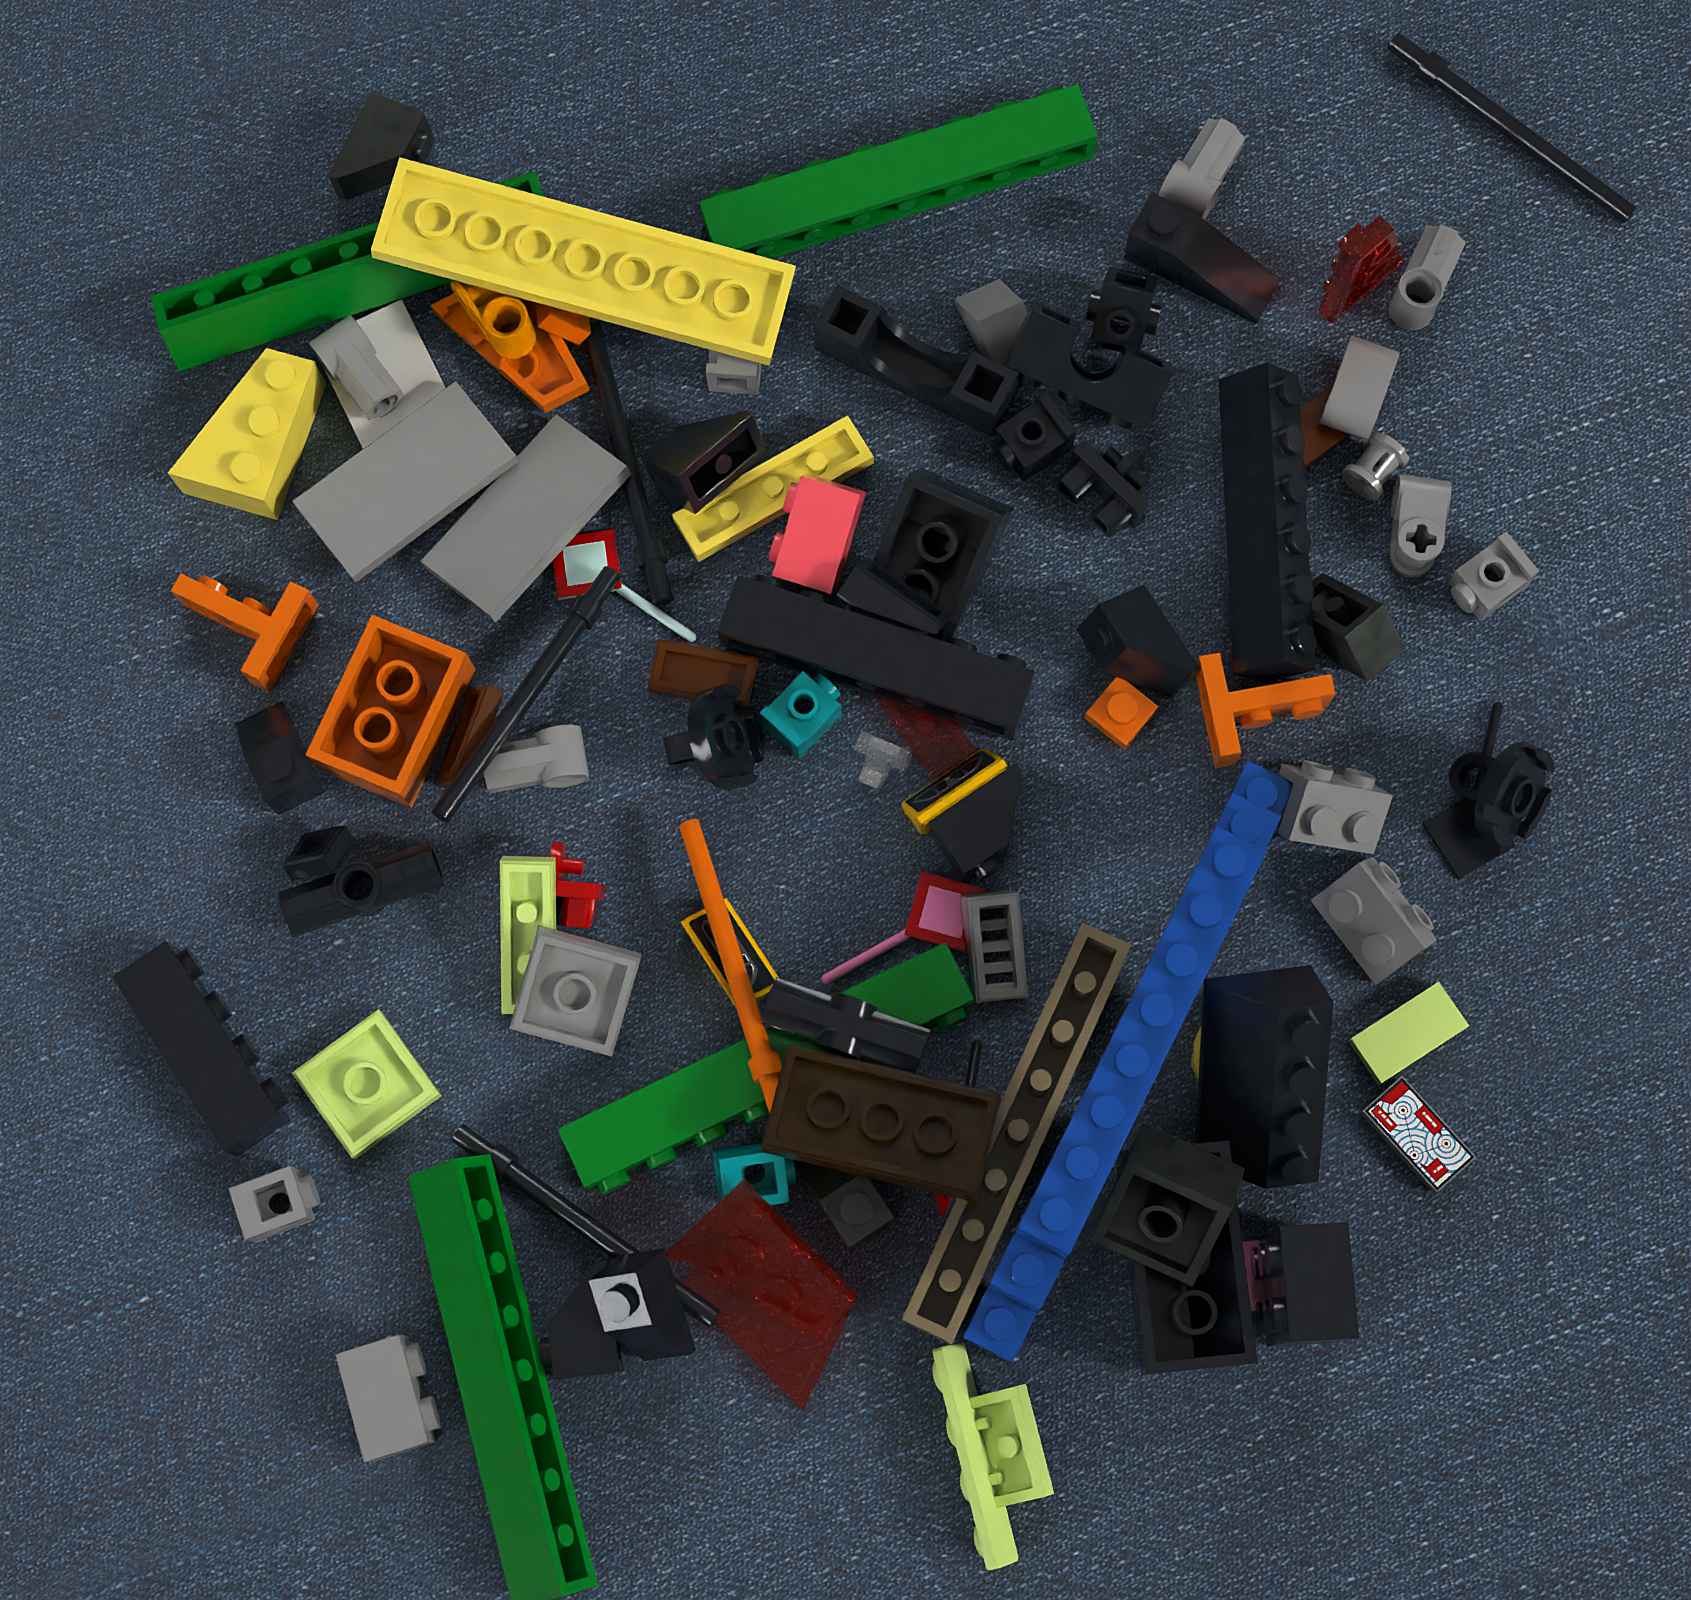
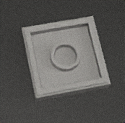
M538 925L509 1029L612 1057L641 960V953Z

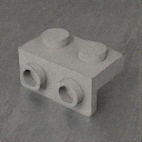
M1304 760L1301 767L1282 764L1279 775L1294 784L1278 834L1290 841L1374 854L1393 797L1392 794L1374 785L1375 776L1353 768H1345L1344 775L1333 773L1334 769L1309 760Z
M1370 857L1347 871L1311 899V902L1376 985L1437 940L1431 932L1434 926L1428 915L1418 905H1410L1398 888L1401 887V883L1394 871L1386 863H1378L1373 857Z

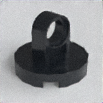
M723 684L705 689L696 694L690 704L687 721L688 731L663 738L668 765L696 761L708 781L716 788L727 791L745 787L756 781L758 775L753 774L755 763L763 762L765 754L763 732L754 708L752 706L743 708L740 701L736 698L742 694L738 688Z
M1521 741L1508 746L1497 758L1478 752L1466 753L1457 758L1451 765L1448 777L1452 789L1468 804L1475 806V826L1480 837L1508 848L1513 846L1511 842L1513 837L1517 835L1524 839L1527 838L1542 819L1552 794V789L1544 786L1546 770L1554 773L1555 766L1549 752ZM1478 767L1487 768L1486 775L1479 788L1474 790L1464 789L1463 781L1469 771Z

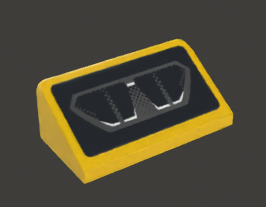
M980 749L903 801L901 804L902 809L920 835H925L929 832V821L1007 770L1008 765L1001 757L990 750Z
M725 898L724 901L758 1003L769 995L776 977H779L728 899ZM705 909L682 920L681 924L736 1008Z

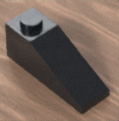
M1151 192L1128 234L1124 259L1256 324L1260 320L1281 280L1198 214Z

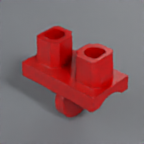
M554 841L550 856L532 854L531 857H556V896L563 897L561 926L591 928L596 912L597 900L604 901L606 885L563 881L565 873L583 875L584 859L566 858L565 842Z

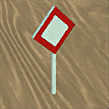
M614 529L575 535L553 559L558 600L575 598L578 594L584 595L604 566L611 567L620 575ZM621 579L612 590V592L616 591L687 641L694 642L697 637L694 632L623 585Z

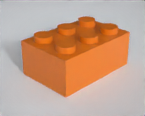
M371 615L305 756L322 772L412 808L476 671L469 656L463 651Z

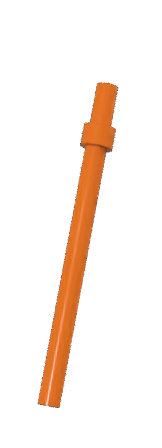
M698 819L687 820L679 825V829L752 1057L748 1061L749 1069L754 1083L761 1085L770 1114L782 1069V1062L779 1052L772 1051L765 1026L761 1022L762 1017L700 822Z

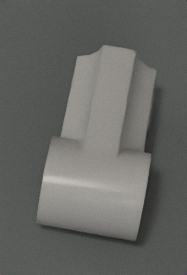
M1208 118L1183 161L1178 159L1169 171L1160 189L1159 196L1198 214L1205 220L1222 189V180L1244 146L1246 137L1231 122L1223 118L1218 120Z
M1442 224L1438 226L1426 225L1389 305L1391 319L1402 329L1410 331L1420 330L1432 320L1466 244V241L1461 239L1456 230ZM1407 295L1419 296L1425 303L1414 302Z
M351 315L308 343L327 373L334 381L339 380L351 399L368 420L386 416L396 408L399 401L404 397L400 387L376 357L374 346Z
M578 725L548 727L538 731L534 738L504 743L483 773L489 793L540 784L549 788H562L587 781L589 779V772L581 727Z

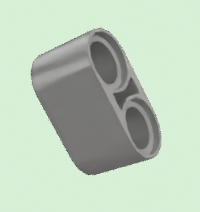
M1351 335L1319 424L1368 440L1377 420L1400 352Z

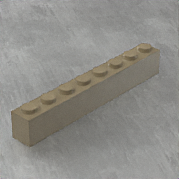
M1085 923L1081 924L998 1107L977 1203L956 1199L902 1318L903 1323L952 1345L1127 957L1131 944Z

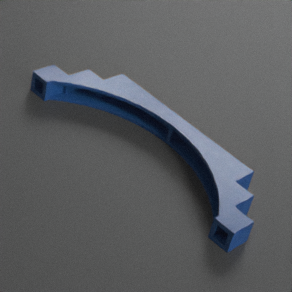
M1247 761L1109 1044L962 1337L963 1340L1009 1364L1013 1363L1037 1312L1041 1310L1065 1259L1073 1249L1267 852L1266 848L1282 817L1281 813L1289 799L1294 784L1289 780Z

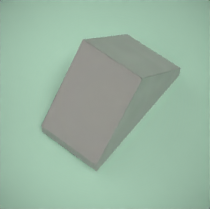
M998 279L954 299V304L981 355L1006 366L1008 353L1027 315L1024 301Z

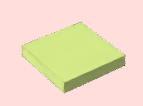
M379 1009L292 1072L302 1089L353 1159H357L442 1096Z

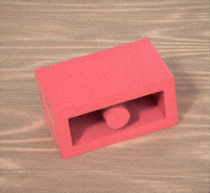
M810 474L801 476L799 484L792 482L787 491L783 506V512L790 514L784 533L779 531L776 533L769 553V561L775 563L772 576L828 594L837 591L867 492Z

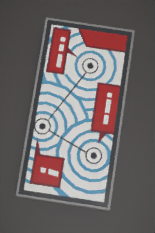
M1403 1076L1398 1078L1360 1112L1433 1194L1440 1191L1476 1158Z

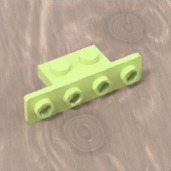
M964 1343L933 1349L935 1361L932 1368L933 1378L937 1388L943 1393L948 1413L946 1430L949 1440L957 1449L962 1469L960 1486L965 1499L970 1502L976 1525L974 1529L975 1546L979 1555L984 1558L987 1570L998 1569L1018 1561V1553L1006 1506L1054 1494L1027 1386L1023 1384L978 1396Z

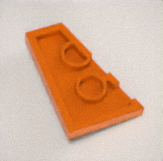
M454 293L430 305L437 317L544 413L590 391L563 338L538 327L536 302L520 298L526 307L536 332V342L528 354L518 359L505 358L495 351L476 321H472ZM510 322L505 324L499 332L509 333L514 331L520 323Z

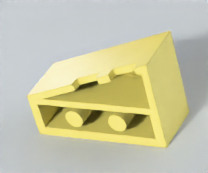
M266 348L168 472V475L182 493L278 520L327 384L316 363L312 360Z

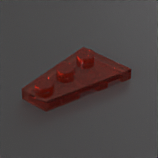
M1380 215L1365 228L1361 224H1357L1338 244L1341 252L1330 266L1333 273L1322 287L1325 295L1319 308V312L1332 324L1404 262L1403 258L1399 255L1401 250L1396 245L1398 240L1395 230Z
M744 1178L666 1252L667 1256L681 1264L687 1261L709 1273L708 1279L724 1288L730 1285L757 1300L759 1308L815 1339L842 1316L858 1298Z
M705 1238L684 1284L721 1310L716 1322L804 1410L851 1314V1310Z

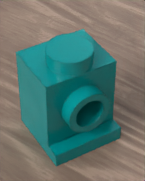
M802 671L769 707L766 705L760 712L762 726L797 758L801 759L842 716L841 704L836 701L841 694L823 675L817 674L814 679H811ZM801 699H808L814 704L813 709L806 714L797 712L794 706Z
M762 1143L723 1149L722 1147L713 1148L712 1156L718 1201L724 1211L732 1212L790 1202L788 1186L796 1184L793 1159L761 1152ZM762 1165V1173L758 1178L753 1180L745 1178L744 1171L747 1166Z

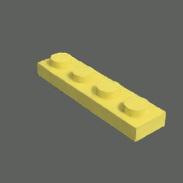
M847 415L742 474L698 513L694 514L684 508L673 513V521L697 561L700 562L785 514L783 506L789 486L792 482L799 484L801 476L810 474L840 483L874 464V456Z

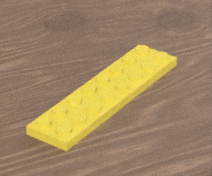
M400 157L371 247L372 258L768 366H770L796 269L795 265Z

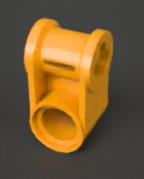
M456 280L450 282L454 294L473 322L476 321L500 356L508 359H518L532 350L536 342V332L526 307L520 298ZM510 322L520 323L514 331L509 333L499 332L505 324Z

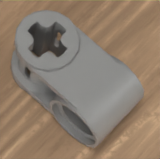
M1398 474L1391 502L1392 526L1388 555L1389 563L1399 575L1407 578H1419L1427 574L1432 568L1435 558L1441 553L1445 542L1446 520L1451 501V481ZM1414 543H1415V544H1418V546H1417L1418 552H1415V545H1414Z

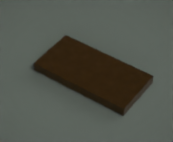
M788 1044L761 1152L977 1203L1001 1094Z

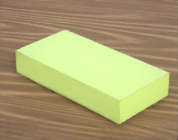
M1437 982L1352 1037L1348 1042L1379 1086L1469 1027V1024L1441 984Z

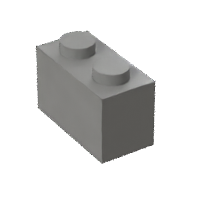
M398 1334L335 1354L364 1462H375L437 1442L434 1430L441 1428V1421L434 1398L432 1396L425 1398L419 1376L426 1374V1364L418 1343L411 1344L409 1336Z

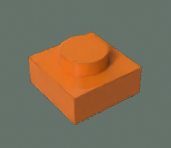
M536 303L537 325L539 328L578 345L591 334L588 316Z
M1116 677L1085 713L1084 718L1125 750L1154 716L1159 706L1126 680Z

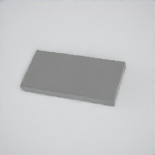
M455 381L292 502L356 583L519 461L515 453Z
M557 414L517 456L519 462L501 474L421 560V563L428 571L495 623L631 475L627 465Z

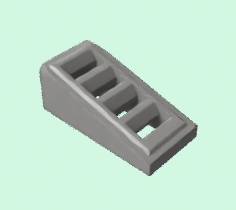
M998 890L962 894V915L974 1002L982 1003L1027 998L1028 990L1019 892L1014 890ZM1003 908L1004 917L980 919L979 910ZM1006 929L1007 938L982 941L981 932ZM1009 951L1010 960L984 962L983 953ZM1012 972L1013 981L986 984L985 974Z

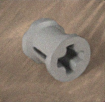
M1380 432L1372 433L1367 441L1368 448L1355 464L1346 465L1341 473L1344 481L1351 489L1362 497L1373 501L1378 500L1383 494L1382 486L1397 468H1404L1410 459L1402 445L1392 437ZM1378 461L1379 465L1375 468L1374 471H1372V467Z

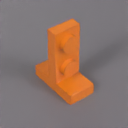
M180 573L171 592L183 606L256 641L240 671L251 684L270 693L319 606L310 591L290 581L272 613L270 608L250 597H245L241 603L227 596L228 589L207 576L200 575L196 581Z
M1220 653L1199 656L1197 661L1200 671L1195 675L1215 768L1235 765L1242 753L1235 724L1241 723L1243 729H1252L1268 725L1273 722L1272 717L1292 714L1295 720L1316 717L1324 713L1323 708L1329 706L1336 694L1331 674L1228 692Z

